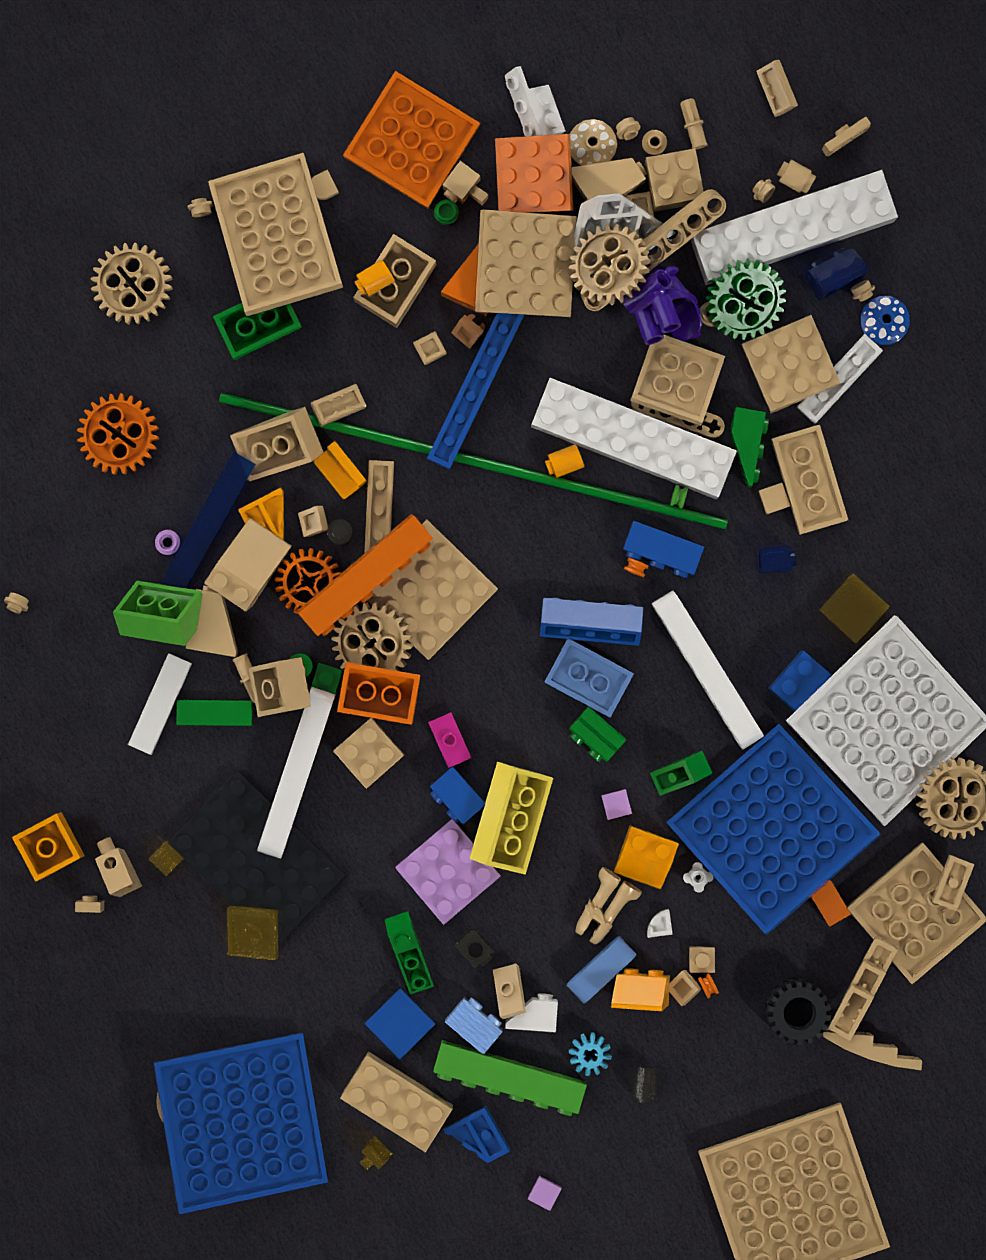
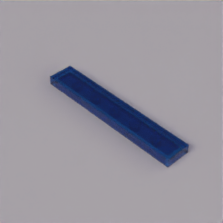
M233 452L161 580L162 583L167 586L187 589L255 468L256 463Z

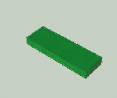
M177 700V725L252 726L253 702Z

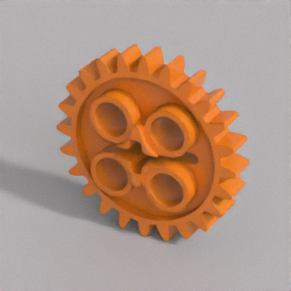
M120 393L118 400L115 399L113 394L109 395V401H106L101 396V404L99 406L92 402L91 405L94 410L92 412L84 410L88 418L79 419L85 426L84 428L77 429L78 432L84 434L83 437L77 439L78 442L85 443V446L80 451H89L85 459L87 461L95 459L93 463L95 468L103 464L102 471L105 473L111 467L112 474L114 475L117 474L118 468L125 475L127 474V467H130L135 472L136 463L145 466L144 456L151 459L152 456L148 453L149 449H157V447L151 444L152 441L159 440V437L152 433L159 429L158 426L151 425L156 418L154 416L147 417L150 408L147 407L141 410L143 406L142 401H138L134 405V397L130 396L125 401L124 394ZM115 410L120 411V421L111 423L109 420L110 414ZM100 421H105L117 431L121 430L124 436L136 444V448H132L120 438L115 439V435L100 425ZM140 425L142 429L141 434L136 438H132L130 436L131 427ZM105 431L107 435L106 440L101 444L96 443V433ZM120 445H125L127 448L126 455L122 458H117L115 455L116 448Z

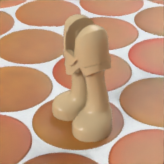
M605 867L601 868L598 875L601 881L600 888L592 901L589 899L588 904L585 905L584 912L577 923L575 931L582 935L588 928L591 920L597 922L599 926L594 930L590 942L593 944H598L604 939L623 906L630 900H637L642 894V891L636 886L623 880L611 904L603 913V905L621 881L617 874Z

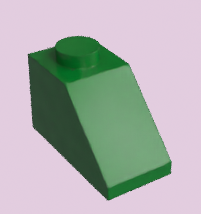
M700 751L651 772L650 775L661 796L696 783L712 774V771L703 751Z

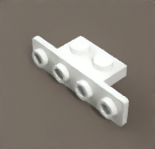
M520 66L505 75L506 85L510 90L524 135L542 136L564 133L565 129L549 85L529 89Z

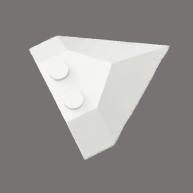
M621 194L597 195L581 203L574 231L575 247H582L580 238L586 241L589 239L588 231L595 235L597 226L602 231H605L606 224H609L612 230L616 224H619L622 230L627 226L631 233L635 231L639 235L638 239L642 238L643 240L663 223ZM670 231L667 235V238L674 235L675 231ZM618 244L612 245L609 252L616 250ZM597 258L591 260L589 266H593L597 262Z

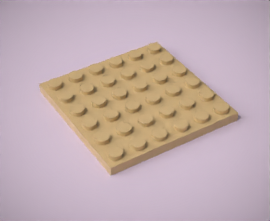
M841 1103L698 1151L735 1260H854L890 1247Z

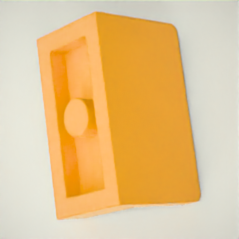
M334 441L327 447L328 450L314 460V463L339 495L346 499L367 483V480Z

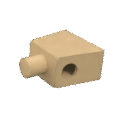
M111 837L98 842L97 845L102 855L95 858L109 894L121 897L142 887L125 850L115 848ZM116 860V866L113 868L112 864Z

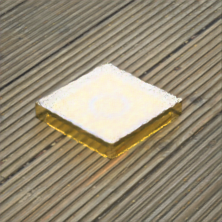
M852 573L819 611L856 644L890 606Z
M229 906L227 908L228 956L276 960L278 958V910Z

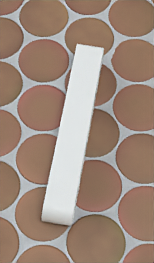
M672 590L653 602L654 610L741 749H745L764 737L675 592Z
M311 687V707L304 708L257 849L259 852L280 859L282 857L335 697L333 693Z

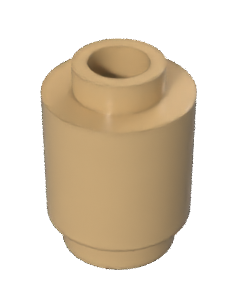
M790 160L789 164L784 161L777 173L781 177L779 182L799 193L802 191L806 194L816 178L815 175L811 174V170L793 160Z

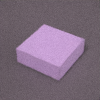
M626 789L601 795L607 820L632 814Z
M539 1175L528 1196V1200L550 1211L562 1188Z

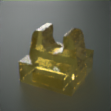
M165 841L149 858L165 876H168L184 859L168 841Z
M374 1136L361 1151L365 1156L360 1161V1164L366 1170L373 1164L380 1169L386 1164L392 1153Z

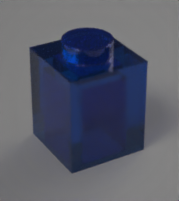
M791 546L758 549L759 574L791 572L792 566H796L795 551L791 552Z

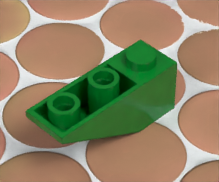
M736 407L733 412L730 437L734 450H737L736 456L747 488H751L753 482L757 483L759 479L760 468H756L757 459H762L764 444L760 442L762 434L767 433L769 419H765L766 412Z
M409 912L386 918L385 924L388 937L409 993L413 994L434 987Z

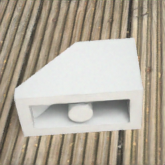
M538 994V998L532 997L525 1003L526 1013L509 1017L506 1020L505 1029L556 1032L557 999H553L551 994Z

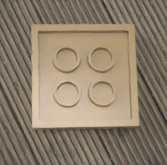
M812 315L742 344L770 413L840 385L839 378Z
M664 335L663 340L649 346L630 401L701 426L725 356Z

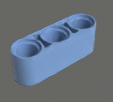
M618 936L581 969L566 986L584 1004L617 975L636 956V953Z

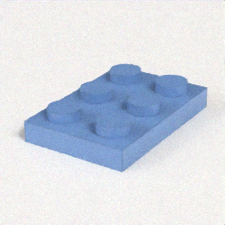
M567 639L544 682L600 713L611 717L634 673L571 639Z

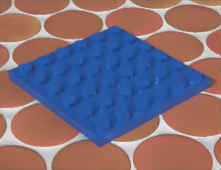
M780 724L774 727L666 822L766 936L881 835Z
M303 1033L153 1062L179 1214L328 1182Z

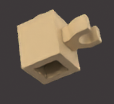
M461 161L442 184L445 191L444 195L454 203L458 200L463 204L468 196H471L483 206L488 199V194L477 187L480 175Z

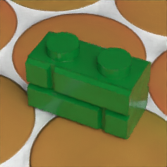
M589 706L568 728L572 731L569 736L580 746L583 742L591 749L588 753L598 762L602 759L607 762L626 741L621 734Z

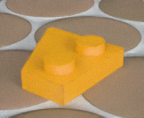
M282 488L238 509L245 524L249 518H252L284 540V491Z

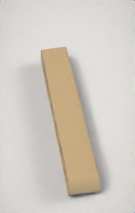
M706 190L644 238L643 241L646 244L643 247L649 249L651 246H658V251L655 254L646 255L651 260V263L644 266L651 271L720 217L726 209L724 198L715 190ZM711 199H718V203L714 208H707V204ZM697 214V221L693 224H688L689 216ZM678 230L676 238L667 239L670 231ZM629 263L623 266L622 271L627 270ZM610 277L605 278L602 281L601 286L606 285ZM580 293L582 301L589 310L598 311L609 303L607 299L604 305H601L598 300L593 303L587 300L588 296L585 298Z

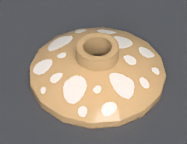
M595 119L584 120L577 124L570 133L571 157L580 166L611 161L617 148L616 135L612 128L605 122ZM595 138L597 145L590 146L588 140Z

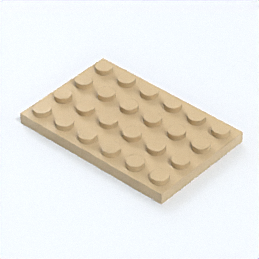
M304 153L208 181L246 316L343 288Z

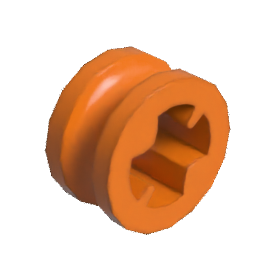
M628 557L627 561L629 564L624 567V570L644 578V570L648 569L649 566Z
M709 973L706 974L705 978H698L707 998H710L712 993H719Z

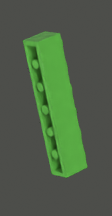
M445 1040L441 1041L433 1070L434 1073H438L437 1077L447 1081H451L452 1078L462 1080V1085L475 1088L476 1085L486 1087L485 1091L495 1095H500V1092L510 1094V1099L524 1102V1099L534 1101L533 1105L548 1109V1106L558 1108L557 1112L572 1116V1113L579 1114L587 1086L586 1081L487 1052L482 1054L476 1049Z

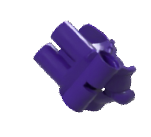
M657 265L650 273H647L646 283L638 284L640 291L632 289V298L626 294L623 296V304L631 315H635L646 345L660 342L664 338L663 333L671 332L676 339L681 341L701 336L702 322L697 298L678 280L676 273L679 269L675 266H668L666 268L665 266ZM682 298L681 301L673 304L672 300Z

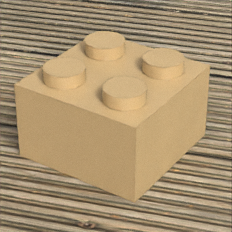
M695 148L646 158L644 164L654 212L686 206L704 192Z
M302 657L249 668L258 717L311 707Z
M373 718L365 722L334 750V753L366 789L405 755Z

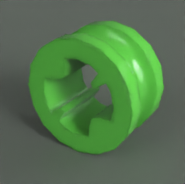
M675 485L670 506L678 505L680 509L683 508L688 487L681 489L679 485Z

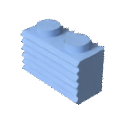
M464 997L445 1019V1023L479 1052L484 1054L503 1032V1029L500 1027L502 1022L491 1013L489 1016L481 1011L483 1006L471 997L468 1000Z

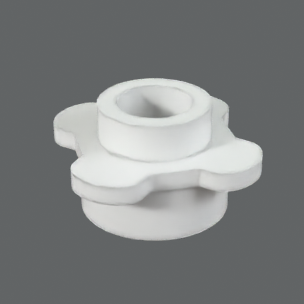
M696 862L689 873L684 874L683 880L686 883H690L696 892H702L707 882L713 880V875L707 872L700 862ZM697 875L701 876L699 880L696 879Z

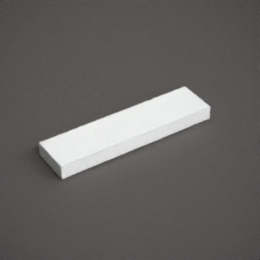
M864 334L834 366L840 385L804 399L796 408L815 424L883 350Z
M168 653L128 745L152 755L192 663Z

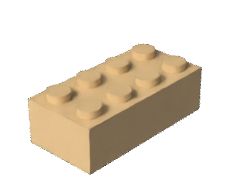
M369 1051L340 1097L343 1101L424 1152L427 1151L453 1109V1104Z

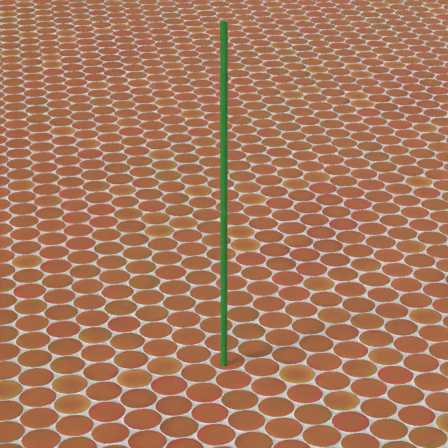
M222 392L219 398L221 403L273 416L293 411ZM308 414L312 425L320 427L316 416ZM338 421L321 426V428L428 455L433 445ZM458 452L454 460L726 529L728 522L727 519L683 508L680 509L679 507L560 477L556 478V476Z

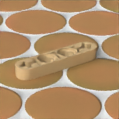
M631 401L634 411L707 438H717L724 431V421L719 416L706 412V418L703 422L711 424L715 420L717 421L716 426L720 427V430H715L713 434L709 432L710 428L702 425L701 430L697 429V424L688 426L684 424L683 419L674 416L662 417L657 410L654 411L655 414L650 413L652 408L644 406L643 409L638 408L639 404Z

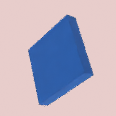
M402 988L365 1022V1025L399 1059L436 1024Z

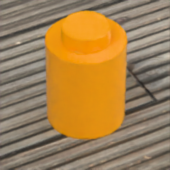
M380 260L356 275L358 280L354 283L362 295L367 293L368 296H371L395 282L384 261Z
M576 444L548 454L549 460L545 461L549 474H555L556 478L584 468V463Z

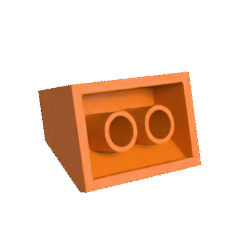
M346 662L337 712L412 725L420 675Z

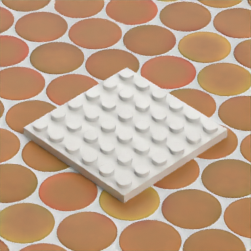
M895 615L786 720L884 826L916 797V793H920L923 790L919 783H927L923 775L931 776L933 774L930 767L940 769L939 761L948 765V758L955 759L986 729L985 713Z

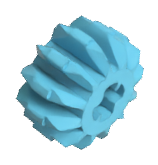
M591 1032L590 1040H586V1036L583 1033L580 1035L582 1043L576 1039L572 1041L578 1049H569V1054L576 1055L570 1059V1063H579L576 1067L577 1072L586 1067V1076L590 1075L591 1068H594L595 1074L598 1075L600 1074L599 1065L604 1069L608 1067L603 1059L610 1060L612 1056L609 1053L603 1052L608 1051L610 1045H602L604 1042L603 1036H600L595 1041V1033ZM585 1050H596L594 1051L596 1056L595 1058H585Z

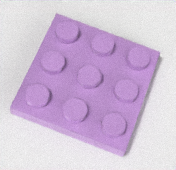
M452 819L395 867L443 925L501 876L494 867L469 859L474 843Z

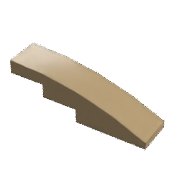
M875 936L828 1027L829 1030L851 1041L897 953L898 947Z
M829 1029L823 1030L821 1033L824 1038L867 1059L895 1067L921 1070L922 1060L919 1057L897 1055L898 1048L895 1045L873 1043L874 1036L869 1032L855 1031L851 1041Z

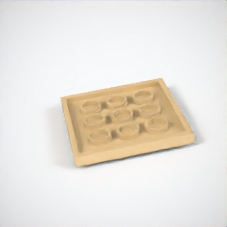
M481 210L475 312L571 317L573 280L570 276L573 272L569 269V266L574 265L570 256H574L575 252L573 248L575 247L574 231L577 216Z
M426 520L422 525L433 537L429 542L431 546L420 555L418 552L410 558L412 562L401 571L399 569L395 570L391 574L393 578L383 587L378 585L372 590L374 594L367 601L371 605L374 602H378L379 609L388 604L387 612L389 613L397 609L395 617L404 616L401 624L410 625L405 630V634H412L413 637L408 639V641L430 660L498 588Z
M920 843L846 906L873 940L877 936L898 947L892 962L911 984L916 982L986 922V916L965 892L957 911L931 902L944 867L924 843Z

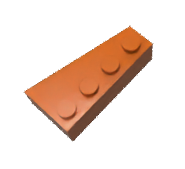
M479 244L441 291L442 297L475 311ZM478 312L484 316L488 314V312Z

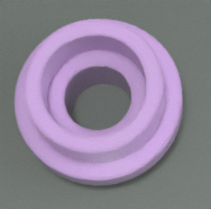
M163 530L156 536L155 546L160 553L171 555L179 549L180 538L174 531ZM166 538H171L172 540L170 547L164 546L163 542Z

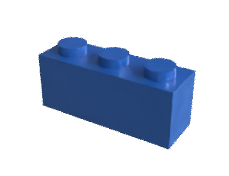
M633 521L622 550L627 552L626 557L640 561L642 557L650 560L649 565L661 570L664 569V566L674 569L673 574L687 579L688 575L693 576L695 574L704 547Z

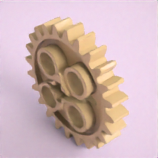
M606 224L605 231H602L597 226L595 235L588 231L589 239L587 241L582 238L579 239L582 247L573 248L578 253L577 256H570V259L575 263L569 266V269L574 273L570 278L576 282L575 288L578 291L581 290L580 293L583 297L586 298L588 296V299L593 303L598 300L601 305H604L606 299L610 305H613L615 298L623 303V295L625 294L632 298V289L640 291L637 285L638 282L646 283L642 274L650 273V270L644 266L651 263V260L646 256L649 250L643 247L646 243L642 238L638 239L639 235L635 231L631 233L627 226L622 230L619 224H616L613 230L609 224ZM618 244L616 250L609 252L612 245ZM597 258V262L593 266H589L590 261ZM631 263L627 270L622 271L625 264ZM610 277L609 282L601 286L602 281Z
M124 243L122 251L114 246L115 254L111 255L106 251L105 254L108 259L106 261L98 259L102 267L93 268L98 277L91 278L93 282L97 283V286L92 287L91 290L99 293L94 297V300L96 302L103 301L99 306L102 311L109 308L106 314L109 318L116 313L115 320L117 322H120L123 317H125L127 325L130 324L132 318H134L137 324H140L141 317H144L149 322V314L151 312L158 316L157 307L166 308L162 300H170V297L165 294V291L173 290L172 286L166 284V282L172 280V276L165 275L170 268L168 266H161L164 262L162 257L155 260L157 255L155 250L148 254V247L146 245L142 247L141 251L137 243L133 244L132 249H129L128 245ZM132 261H139V269L135 272H129L128 264ZM121 266L127 275L135 281V285L145 295L146 301H142L129 286V283L120 274L117 267ZM118 276L120 277V284L115 288L109 287L108 282L110 278ZM148 280H154L155 288L152 291H144V283ZM130 295L135 296V304L132 307H125V298Z
M365 602L362 609L358 604L353 607L354 613L349 615L347 619H338L342 626H336L333 629L339 635L332 637L333 641L338 642V645L334 646L332 650L340 652L335 660L343 659L344 663L341 665V669L345 668L346 662L399 671L397 666L404 668L407 665L402 658L409 659L411 657V654L406 652V649L413 647L411 643H407V640L413 637V635L405 634V630L410 625L401 624L404 616L395 617L397 609L389 613L387 612L388 604L379 609L378 602H374L372 608H370L368 602ZM370 619H375L379 623L378 631H374L369 627L368 622ZM358 625L362 626L363 631L359 630ZM352 634L359 637L360 646L351 644L350 636ZM375 638L377 642L373 646H370L368 642H370L371 639ZM386 638L394 641V650H389L385 647L384 641ZM366 654L375 656L376 665H369L367 663ZM382 654L386 655L387 660L382 658Z
M948 758V765L939 761L940 769L930 767L933 774L931 776L923 775L927 783H919V786L924 789L923 792L916 793V796L923 799V801L916 804L918 807L924 808L919 813V816L927 817L924 824L927 826L932 825L931 830L935 833L940 831V835L943 837L949 834L950 838L956 839L958 833L960 838L965 839L966 832L974 836V828L983 830L981 822H986V771L981 772L983 766L979 764L974 766V761L968 760L965 763L963 758H958L957 763L954 759ZM949 779L950 787L943 791V783ZM973 781L974 788L971 792L967 793V785ZM959 795H960V799H957V800H955V802H954V798H955V797L957 798V797H959ZM947 804V812L944 815H940V808ZM970 806L971 813L969 816L964 817V810Z

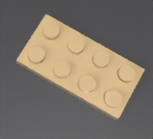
M820 425L771 439L799 535L848 521Z

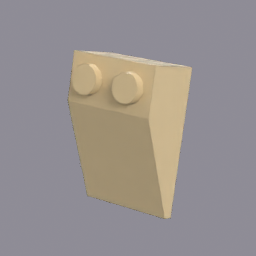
M305 407L284 413L230 435L249 481L312 462L324 453Z
M249 518L220 558L205 584L244 611H247L254 605L290 550L291 545L252 518Z

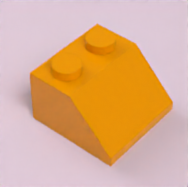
M630 825L613 873L661 889L671 868L679 843Z
M624 968L623 972L616 975L611 1008L663 1011L669 1006L670 975H663L664 971L648 970V974H641L639 969Z

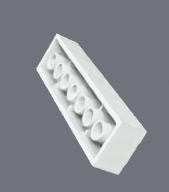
M880 170L704 229L690 239L705 285L714 283L713 278H721L719 270L725 273L728 272L727 264L735 268L737 260H740L743 265H745L747 259H750L753 265L756 260L762 262L763 265L766 263L771 264L893 223L898 216L884 174Z
M549 378L531 425L534 429L680 486L688 487V489L717 499L721 493L737 450L552 378Z

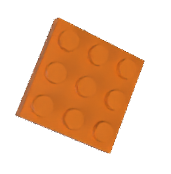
M570 134L495 138L499 211L534 213L573 210Z

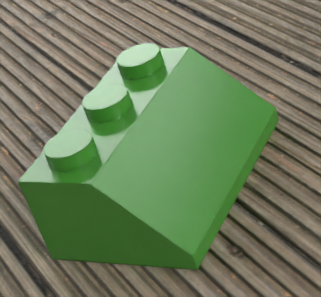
M136 581L113 611L120 635L186 646L197 630L203 596L202 591Z

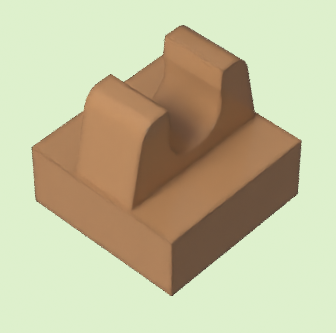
M473 314L469 316L464 315L451 332L469 349L478 341L485 328L484 323L478 326L472 321L475 317Z

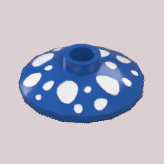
M879 296L870 300L865 305L860 316V324L863 333L874 343L891 345L899 341L907 333L910 319L906 306L899 299L891 296ZM888 315L891 318L890 323H884L882 316Z

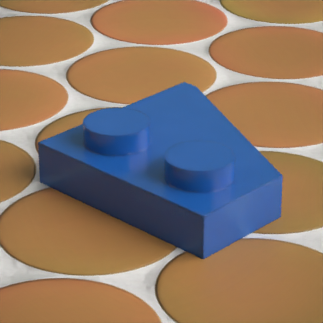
M487 1106L478 1109L443 1129L445 1134L448 1136L452 1135L462 1142V1146L476 1152L478 1157L487 1163L510 1151L509 1145Z

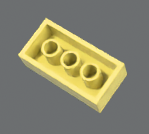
M497 762L469 859L488 866L526 875L553 778Z

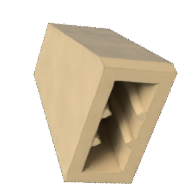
M633 158L571 168L572 182L585 201L597 195L621 194L625 197L645 183V175L647 174L640 162L635 163Z
M203 586V590H198L202 591L203 596L197 630L186 644V649L238 657V649L224 596L209 586Z

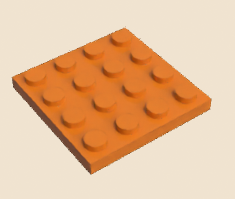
M395 71L346 149L343 157L428 209L479 128L480 123Z

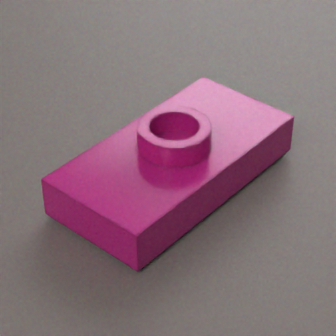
M452 713L428 722L448 768L471 758Z

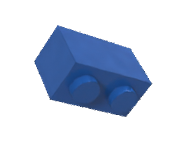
M453 766L430 786L433 790L430 795L439 805L442 802L445 803L449 808L446 813L455 823L460 820L464 824L485 806L482 798Z

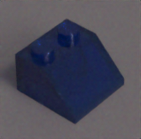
M841 248L831 254L832 259L826 262L820 259L809 265L810 270L805 275L819 301L862 279L870 271L867 264L853 248L847 251L845 248Z

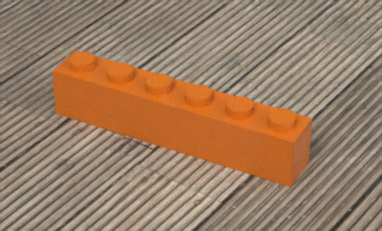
M409 515L296 612L317 636L321 633L323 636L327 635L335 628L334 622L340 617L344 620L354 612V605L359 601L364 603L374 594L372 590L378 585L381 587L386 585L393 578L391 574L395 570L399 569L401 571L412 562L410 558L418 552L420 555L431 546L429 542L433 537L414 515Z

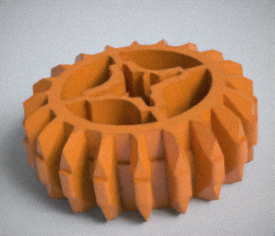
M300 549V558L291 553L290 557L293 560L291 563L286 559L282 561L283 564L288 566L286 570L282 568L277 569L279 573L284 574L283 578H275L276 582L283 583V586L276 587V591L285 592L279 599L280 601L289 599V602L286 604L288 609L295 604L294 613L298 614L296 611L306 603L300 602L294 595L303 591H309L314 597L319 593L318 584L325 576H329L330 583L341 574L340 572L333 573V570L338 568L337 563L331 566L328 565L332 560L331 556H327L324 561L322 560L324 552L321 550L318 552L317 557H314V549H309L308 556H305L304 550ZM316 562L321 564L324 569L315 573H309L302 563ZM296 568L300 579L293 588L289 589V577L292 570ZM302 571L309 578H316L313 587L316 593L308 586L301 587L303 586L302 582H305L303 580L305 576Z

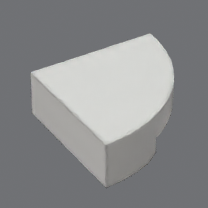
M669 909L660 911L651 919L647 929L648 938L672 935Z

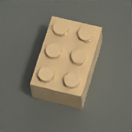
M393 234L375 263L383 260L395 282L371 296H368L367 293L362 295L358 290L353 298L356 303L397 328L437 264L436 260Z

